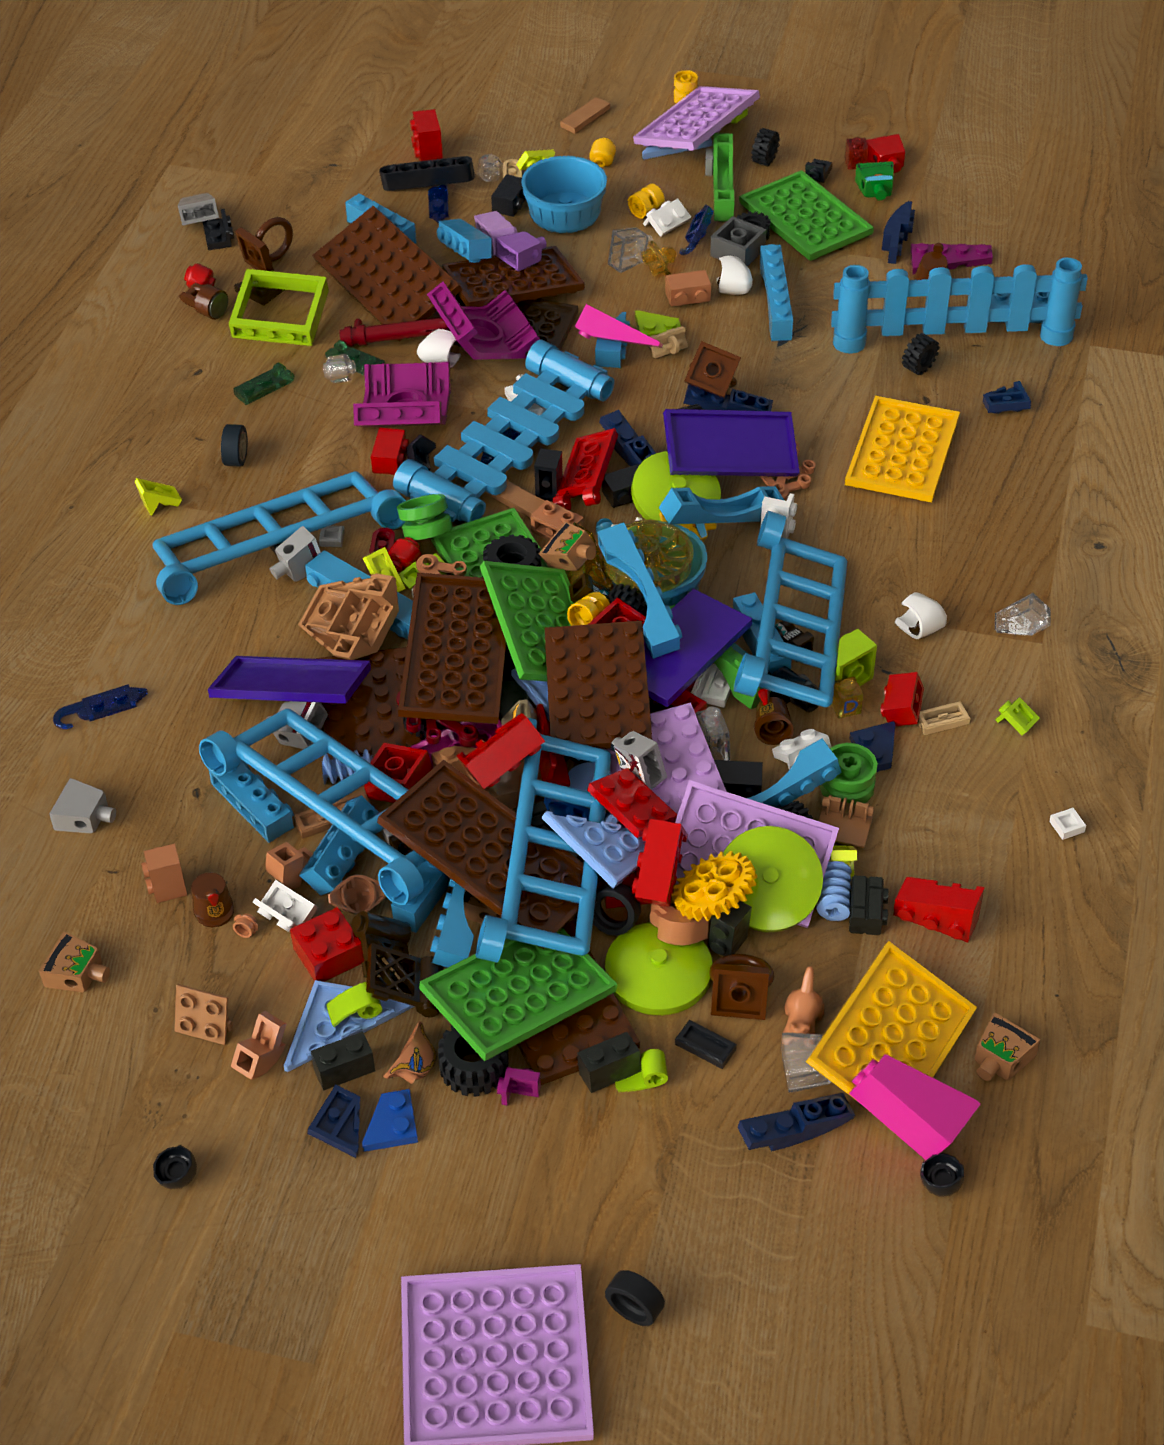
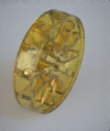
M639 520L625 524L627 529L632 530L634 536L638 537V542L635 543L637 549L641 548L645 557L644 564L646 568L650 567L653 572L655 587L659 586L662 592H666L679 586L687 579L692 569L694 550L690 538L681 529L658 520ZM661 537L668 538L664 542L660 543ZM604 558L605 570L615 584L618 586L623 584L624 587L630 585V589L636 587V592H641L637 584L627 574L607 564ZM657 571H659L664 576L659 577Z

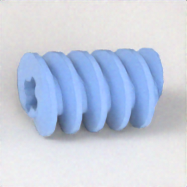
M364 749L361 758L370 763L372 756H370L367 749ZM354 750V753L360 756L358 751ZM328 754L324 755L322 761L324 785H326L327 778L330 779L332 784H336L337 777L342 781L348 775L350 776L355 773V771L333 757V760H330Z
M828 862L823 878L822 891L816 909L818 914L827 920L842 921L850 915V875L852 871L844 862Z

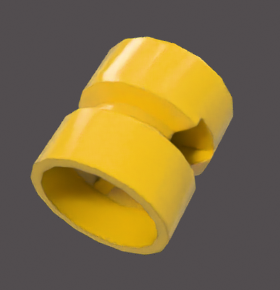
M683 70L674 75V102L676 104L698 87V75L695 72Z
M651 183L628 198V207L631 213L639 219L646 217L649 211L654 208L657 210L665 203L662 190L657 185Z
M600 592L589 593L568 608L567 618L570 625L589 624L610 605V602Z

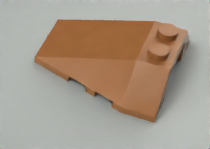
M372 574L368 579L362 580L358 577L354 578L353 582L345 583L338 581L320 585L298 625L335 657L355 660L376 653L383 644L399 612L396 578L389 575Z

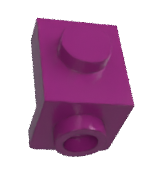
M507 1067L505 1077H500L497 1087V1094L501 1095L502 1105L508 1106L511 1093L539 1097L541 1090L540 1073L530 1069Z

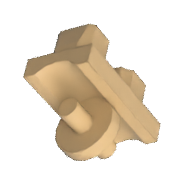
M685 327L673 328L664 333L650 336L663 344L662 348L649 346L652 351V357L656 359L670 353L677 354L679 350L687 348Z

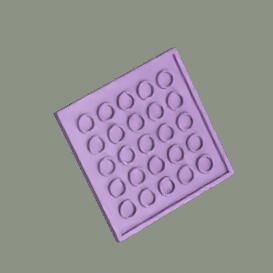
M581 1264L401 1276L404 1445H531L594 1440Z

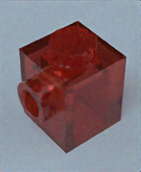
M855 137L853 139H846L845 162L847 169H856V164L867 163L868 146L866 138Z

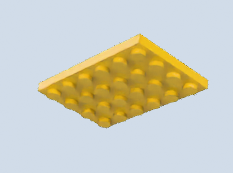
M875 396L845 477V485L932 503L957 427L960 412Z
M888 941L806 1060V1063L847 1094L855 1086L852 1080L860 1070L864 1069L872 1059L878 1061L885 1054L933 1078L977 1007Z

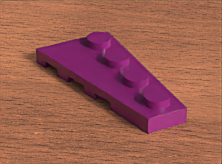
M911 244L912 275L916 273L923 255L933 251L935 244ZM943 244L942 254L947 258L949 270L956 269L959 265L973 267L992 264V245Z

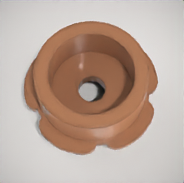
M246 913L235 916L233 929L239 936L249 938L258 931L257 921L251 914Z

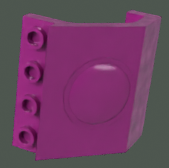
M441 282L427 294L457 342L474 360L526 359V352L530 350L536 341L541 340L506 290L482 307H461L444 282Z
M450 362L364 364L365 396L363 403L353 404L354 426L446 425L452 386L450 384Z

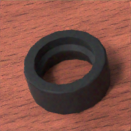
M608 883L604 884L596 892L593 925L599 931L608 935L618 936L627 933L639 919L641 902H638L635 894L632 893V889L625 884L620 883L615 888H612ZM604 897H614L620 900L628 911V918L625 921H617L610 918L601 906V901Z
M620 1270L616 1273L605 1290V1297L610 1306L622 1317L640 1326L652 1325L665 1306V1299L658 1288L645 1277L629 1270Z

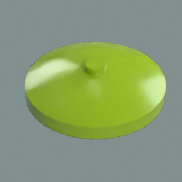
M668 451L659 452L646 458L637 468L631 485L634 505L647 521H661L659 506L671 488H690L694 494L701 498L721 499L720 484L716 475H670Z
M762 826L745 831L726 847L723 852L725 856L729 851H732L734 855L740 852L742 857H748L756 870L757 878L754 880L757 885L751 887L753 893L746 894L747 901L744 902L752 907L749 928L763 932L783 931L796 926L810 915L821 895L823 872L816 852L804 838L785 828Z
M650 922L636 925L627 933L619 935L609 947L606 955L605 972L618 984L617 990L614 992L615 997L628 1008L648 1015H671L695 1005L705 995L711 983L709 971L713 962L710 951L702 940L690 945H672L657 938L658 928Z

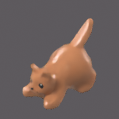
M811 966L807 967L804 973L801 988L793 990L786 999L784 1009L785 1014L789 1017L781 1037V1041L784 1044H789L792 1041L803 1042L809 1049L815 1047L816 1021H821L825 1011V1005L821 996L813 991L814 970Z

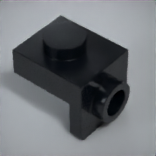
M813 159L812 163L807 162L805 165L806 174L813 180L822 183L825 182L832 169V162Z
M423 435L417 436L406 447L408 459L426 466L430 471L429 454L436 448V443Z

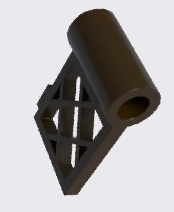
M366 911L359 912L353 918L351 924L353 933L361 939L364 957L361 965L364 978H367L368 947L371 943L409 954L408 942L411 937V927L407 922ZM376 954V959L379 961V963L383 967L386 966V964L381 960L383 956H378ZM403 962L399 963L407 975L411 973V965ZM390 969L387 970V973L395 982L399 980L394 974V969L392 971ZM375 977V985L388 987L381 977ZM405 983L398 985L402 992L411 994Z
M371 943L368 947L366 992L372 993L373 998L387 1002L388 999L414 1006L416 1011L424 1017H435L441 1012L423 994L419 986L420 981L444 970V966L432 963L434 956L418 958ZM376 954L383 956L389 964L383 967L376 959ZM400 962L412 965L410 974L407 975L399 965ZM393 968L401 979L395 982L387 973V970ZM380 975L388 987L375 985V977ZM404 982L411 991V995L404 994L398 985Z

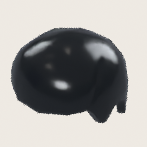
M182 1145L165 1149L158 1154L153 1164L154 1178L160 1185L168 1189L183 1188L192 1181L197 1170L194 1155Z
M946 1153L934 1154L922 1162L920 1177L923 1185L930 1193L940 1197L951 1196L962 1187L964 1182V1166L954 1156Z

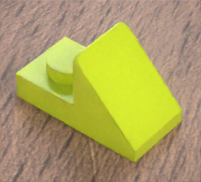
M525 151L516 165L519 170H527L531 165L540 160L554 157L555 151Z
M139 478L135 480L143 504L150 516L153 515L159 503L165 506L172 505L178 507L182 499L174 486Z
M385 547L363 558L371 575L383 574L396 578L397 592L406 589Z
M834 845L829 862L841 861L846 863L851 868L850 876L852 879L854 876V861H857V850L852 845Z

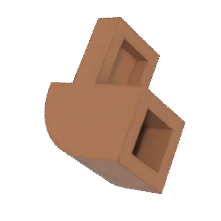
M285 842L267 852L266 871L289 889L301 887L302 879L299 874L313 853L305 847L296 850L288 842Z
M651 904L650 923L658 928L657 938L672 945H690L708 938L709 921H706L704 916L699 922L696 921L695 917L688 920L686 915L682 916L680 911L671 905L666 907Z
M267 1011L259 1013L252 1037L237 1044L231 1067L251 1080L266 1074L279 1060L285 1049L286 1044L281 1042L286 1023Z

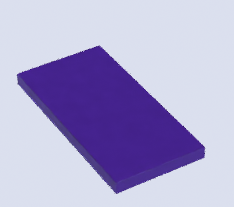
M665 409L663 412L670 475L797 477L800 473L792 412Z
M692 589L671 609L673 615L671 620L674 625L678 624L682 632L680 649L653 659L644 642L649 698L668 707L752 626L751 617L696 589Z
M235 656L208 688L209 698L346 704L370 672L371 665L370 661Z

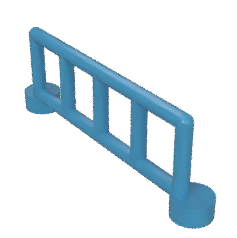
M354 471L167 535L153 542V549L166 565L157 576V589L168 603L173 605L185 604L194 598L198 590V582L193 573L282 543L302 526L309 532H313L370 512L371 516L381 527L392 530L397 529L406 522L400 520L397 506L406 500L395 490L387 489L378 492L359 472ZM355 486L366 499L331 511L319 497ZM305 502L317 514L315 517L283 528L270 515ZM257 519L268 533L231 545L221 531ZM204 537H208L218 549L217 551L182 563L171 550Z
M767 511L757 539V546L771 550L756 656L744 654L736 675L733 691L754 697L758 687L821 707H829L833 702L848 562L843 556L781 537L786 516ZM785 553L832 567L831 586L783 571ZM780 585L829 600L827 619L779 605ZM779 619L824 633L823 654L773 639L775 620ZM771 653L820 668L819 690L768 675Z
M284 709L234 738L225 731H217L201 740L199 744L201 759L213 774L222 776L241 764V760H243L386 861L388 865L379 870L378 881L383 893L391 902L397 905H405L422 893L424 888L423 879L416 867L427 860L414 850L407 855H403L375 835L385 829L377 823L379 815L384 811L361 825L332 805L368 782H371L398 800L408 791L400 783L291 709ZM286 725L314 743L278 765H275L250 747L252 744ZM327 753L355 771L352 775L320 794L315 793L291 776L294 772Z
M528 718L536 728L537 720ZM540 734L545 740L541 744V749L534 755H527L525 757L502 916L498 918L485 915L478 937L476 958L498 963L505 939L584 956L590 951L598 873L584 861L581 887L525 875L524 870L528 842L576 853L556 832L531 826L535 795L590 808V822L601 823L605 819L606 808L589 792L537 780L541 750L595 763L593 781L610 775L611 754L609 751ZM522 890L579 903L575 937L518 925L517 920Z

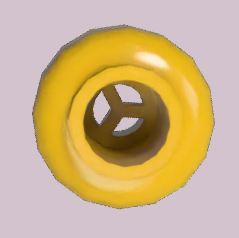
M608 138L597 139L592 144L589 158L599 167L610 166L614 160L616 147Z

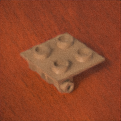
M829 795V797L824 796L822 801L823 807L818 821L839 828L835 840L836 843L864 848L875 811L874 807L869 806L870 803L856 802L855 805V800L853 799L850 804L847 803V798H844L843 802H841V798L833 797L832 795Z
M177 984L175 1032L225 1045L226 1031L231 1032L233 1028V1021H229V1017H227L228 997Z

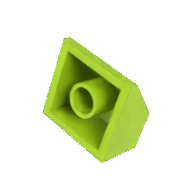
M859 629L847 633L839 639L834 698L836 700L870 681L874 676L877 644Z

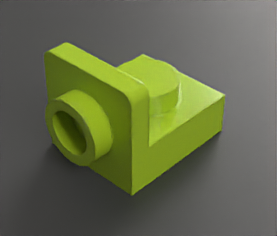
M1019 697L1013 703L1009 700L998 709L1001 714L995 721L999 723L1005 718L1022 736L1040 717Z

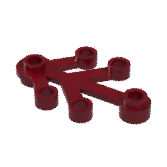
M399 691L396 696V702L398 705L401 691ZM407 717L406 729L412 733L420 731L421 719ZM425 719L427 728L426 741L429 744L436 745L441 741V731L437 728L436 721L459 734L458 741L462 746L473 747L478 742L479 732L473 725H462L457 721Z

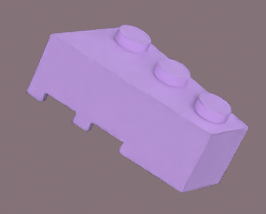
M497 211L474 216L476 229L491 237L492 256H496V237L517 233L516 227L512 226Z

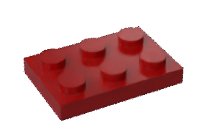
M628 768L589 783L587 789L636 838L643 836L644 827L649 826L650 819L675 823L678 815Z

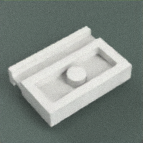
M712 664L696 679L691 693L706 701L707 704L724 708L731 689L722 672L715 664Z

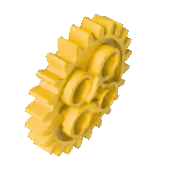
M720 851L717 857L710 854L708 860L705 861L703 858H700V864H691L692 870L683 871L685 877L677 878L679 885L674 886L675 893L672 896L678 911H680L682 916L686 915L688 920L695 917L696 921L699 922L704 916L706 921H709L712 915L719 919L722 912H725L727 915L730 914L731 907L738 909L739 901H747L745 895L752 894L753 890L751 887L757 885L754 880L757 878L756 870L748 857H742L740 852L734 855L732 851H729L725 856Z

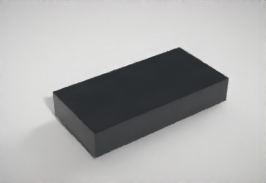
M691 1020L686 1023L675 1038V1045L721 1069L724 1068L737 1048V1044Z

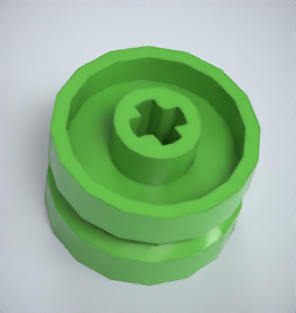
M430 494L412 498L397 506L400 520L406 521L402 526L404 538L409 537L413 540H422L451 530L453 527L449 514L443 513L448 508L444 494Z
M842 743L831 747V751L838 759L841 773L833 780L826 781L820 785L822 795L826 797L832 795L833 797L841 798V802H843L844 798H847V803L850 804L853 799L855 800V805L856 802H868L873 796L878 765L875 755L868 748L854 743Z

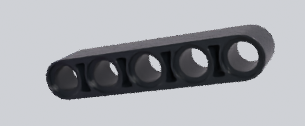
M469 156L386 165L379 169L382 186L386 191L463 183L475 179L472 158Z

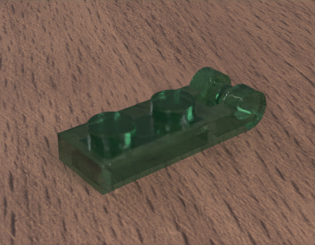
M338 340L334 344V348H329L325 352V356L329 361L364 375V364H385L384 360L349 347L342 340Z
M279 362L271 370L233 388L234 395L245 405H248L290 384L294 380L295 375L290 370H286V367Z

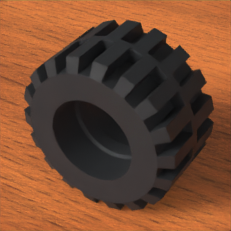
M522 535L501 536L498 540L494 539L491 541V544H487L486 550L483 551V561L542 567L541 556L539 555L541 550L538 548V544L532 542L530 538L525 539Z
M451 1026V1031L446 1030L443 1033V1039H440L438 1043L441 1078L444 1079L446 1086L451 1085L452 1091L457 1093L460 1090L464 1096H468L469 1093H473L474 1096H480V1092L488 1094L491 1093L492 1087L497 1089L500 1077H505L506 1069L509 1067L508 1049L486 1061L483 1059L476 1062L462 1060L464 1056L477 1052L453 1026Z

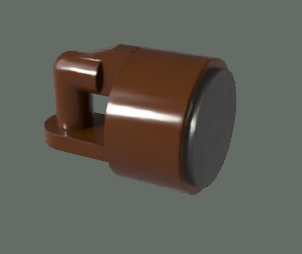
M194 283L187 292H182L179 295L186 305L195 308L199 314L213 320L220 318L228 307L227 293L210 284Z

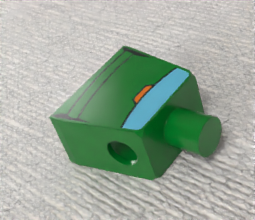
M893 161L856 164L855 182L864 197H875L877 200H884L886 196L892 195Z

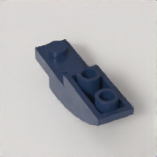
M907 201L891 215L885 226L882 251H889L888 263L896 264L897 256H901L903 241H907L908 233L913 231L915 210L911 209L912 201Z
M688 384L683 404H698L704 410L771 411L773 400L731 389L730 395L726 394L725 398H722Z
M620 410L600 417L599 423L604 430L616 429L618 438L614 450L629 466L640 464L646 458L656 454L645 437L637 435Z
M842 1092L795 1102L791 1110L740 1120L737 1128L748 1150L769 1146L771 1151H775L823 1135L852 1120L855 1114Z

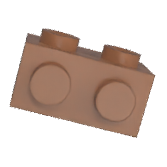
M706 270L666 275L665 292L671 307L711 301V283Z
M546 500L531 514V532L550 540L564 522L584 530L583 517Z
M175 843L144 851L146 862L141 863L144 877L148 878L145 879L148 893H154L156 903L187 896Z

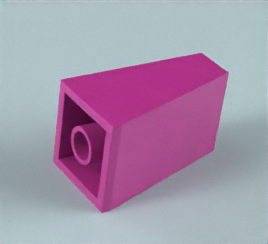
M886 1054L878 1061L872 1059L864 1069L860 1070L852 1080L855 1086L849 1092L853 1098L925 1160L934 1154L938 1155L947 1148L981 1104L976 1099Z

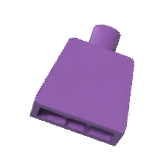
M524 231L496 237V256L517 271H520L541 260L542 249L546 248L547 243L544 237L535 238Z

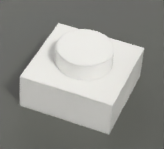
M1074 808L1061 811L1050 817L1049 822L1062 840L1085 832L1086 824Z

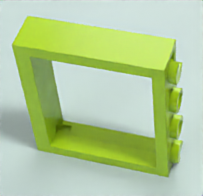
M246 269L229 321L232 338L312 346L329 292L327 278ZM263 287L315 293L306 324L298 325L242 319L252 288Z

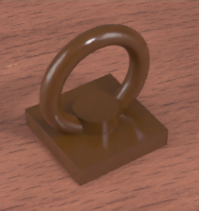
M274 217L267 220L258 229L255 236L242 227L235 231L244 261L256 270L274 272L272 262L280 259L288 251L293 240L292 225L287 219L282 217ZM281 225L285 229L284 241L277 251L269 254L267 245L262 241L263 237L270 228Z
M701 341L695 357L689 365V371L684 382L725 398L728 389L737 385L734 375L741 357Z
M731 954L717 959L711 965L709 971L710 978L713 981L711 1015L765 1020L768 987L774 980L772 967L763 959L747 954Z

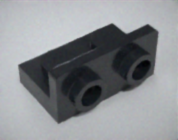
M220 209L222 218L202 221L208 251L232 247L231 239H234L230 215L226 216L225 209Z

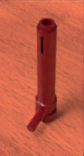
M442 318L374 326L362 325V320L356 319L353 327L347 326L344 329H340L339 335L342 346L354 347L355 344L364 346L372 342L424 337L437 329L450 331Z

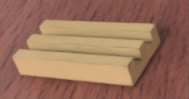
M961 701L920 711L918 725L920 728H923V734L928 735L970 724V717Z

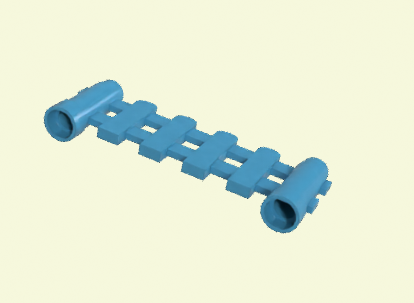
M1068 257L1061 258L1056 262L1052 275L1037 276L1034 266L1024 264L1014 269L1013 277H994L991 267L978 266L971 271V278L952 279L949 269L939 267L932 269L926 280H909L906 270L893 269L887 273L886 281H869V272L865 267L850 265L843 270V277L840 283H834L833 297L834 300L839 299L838 311H832L831 327H834L833 345L838 351L852 354L862 351L866 346V326H881L882 336L903 335L904 325L923 324V334L926 335L945 334L946 323H964L965 333H986L988 322L1006 321L1007 332L1028 331L1030 320H1042L1041 339L1052 346H1064L1073 340L1075 331L1074 319H1080L1082 303L1078 302L1079 292L1086 290L1088 277L1087 274L1081 273L1082 264L1078 260ZM1049 292L1047 303L1032 304L1034 293ZM1010 293L1009 305H990L992 294ZM968 295L967 306L948 307L949 296ZM926 296L925 308H906L907 297ZM868 298H884L883 309L867 310Z
M544 340L536 341L527 354L525 366L528 371L538 375V377L535 378L525 373L513 384V393L517 394V397L511 402L499 397L487 408V416L492 418L491 421L485 426L476 421L468 425L461 432V441L466 444L459 450L449 445L443 448L434 457V465L439 467L434 473L429 471L426 466L412 459L404 461L395 473L393 479L394 490L410 499L430 494H444L448 508L443 513L449 514L452 522L458 520L467 523L482 518L485 513L486 503L479 499V497L485 491L491 495L502 493L507 487V476L504 473L512 466L519 470H524L531 466L533 463V450L531 448L537 442L544 445H551L559 438V426L557 423L563 417L570 421L581 418L584 414V401L582 399L585 396L591 399L596 398L602 402L606 401L613 391L614 378L607 375V370L597 365L592 366L579 360L578 356L567 351L562 352L553 344ZM558 382L569 389L564 392L554 387V385ZM535 403L547 410L539 416L528 409ZM508 427L521 433L515 440L502 435ZM482 452L495 457L488 465L475 459ZM458 477L468 482V484L462 488L451 481Z

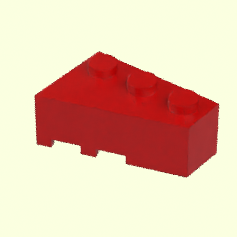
M523 713L496 729V734L486 742L483 739L476 742L475 745L478 748L467 755L463 752L456 755L473 779L483 789L487 786L490 788L496 785L501 780L500 776L507 771L511 772L518 768L523 758L537 753L542 747L541 744L545 742L528 717Z
M650 819L649 826L644 827L642 841L645 842L644 852L639 853L637 867L640 868L639 878H634L632 893L635 894L638 902L670 907L674 886L677 881L678 863L681 864L683 857L680 854L682 842L687 841L688 837L682 824Z
M906 877L895 899L893 916L968 943L979 920L985 887L977 886L975 890L962 888L961 884L953 883L950 887L938 885L936 880Z

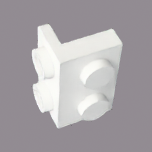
M677 198L672 202L670 200L666 201L658 210L654 208L649 211L643 224L645 227L651 224L658 235L662 237L688 222L691 216Z
M790 493L787 501L764 496L761 525L767 511L786 516L781 537L788 539L789 534L794 533L796 520H793L797 510V503H794L795 494Z
M814 729L804 730L800 733V736L786 739L779 746L773 748L774 758L786 762L790 770L799 752L821 738L831 748L829 736Z
M277 880L274 881L262 901L255 898L252 902L260 907L257 911L259 914L269 920L274 916L279 920L277 925L289 933L291 928L310 920L319 908Z

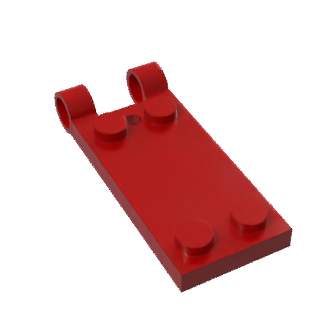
M615 428L576 438L557 494L553 498L554 504L570 511V498L581 494L586 506L600 504L601 495L599 491L618 438Z

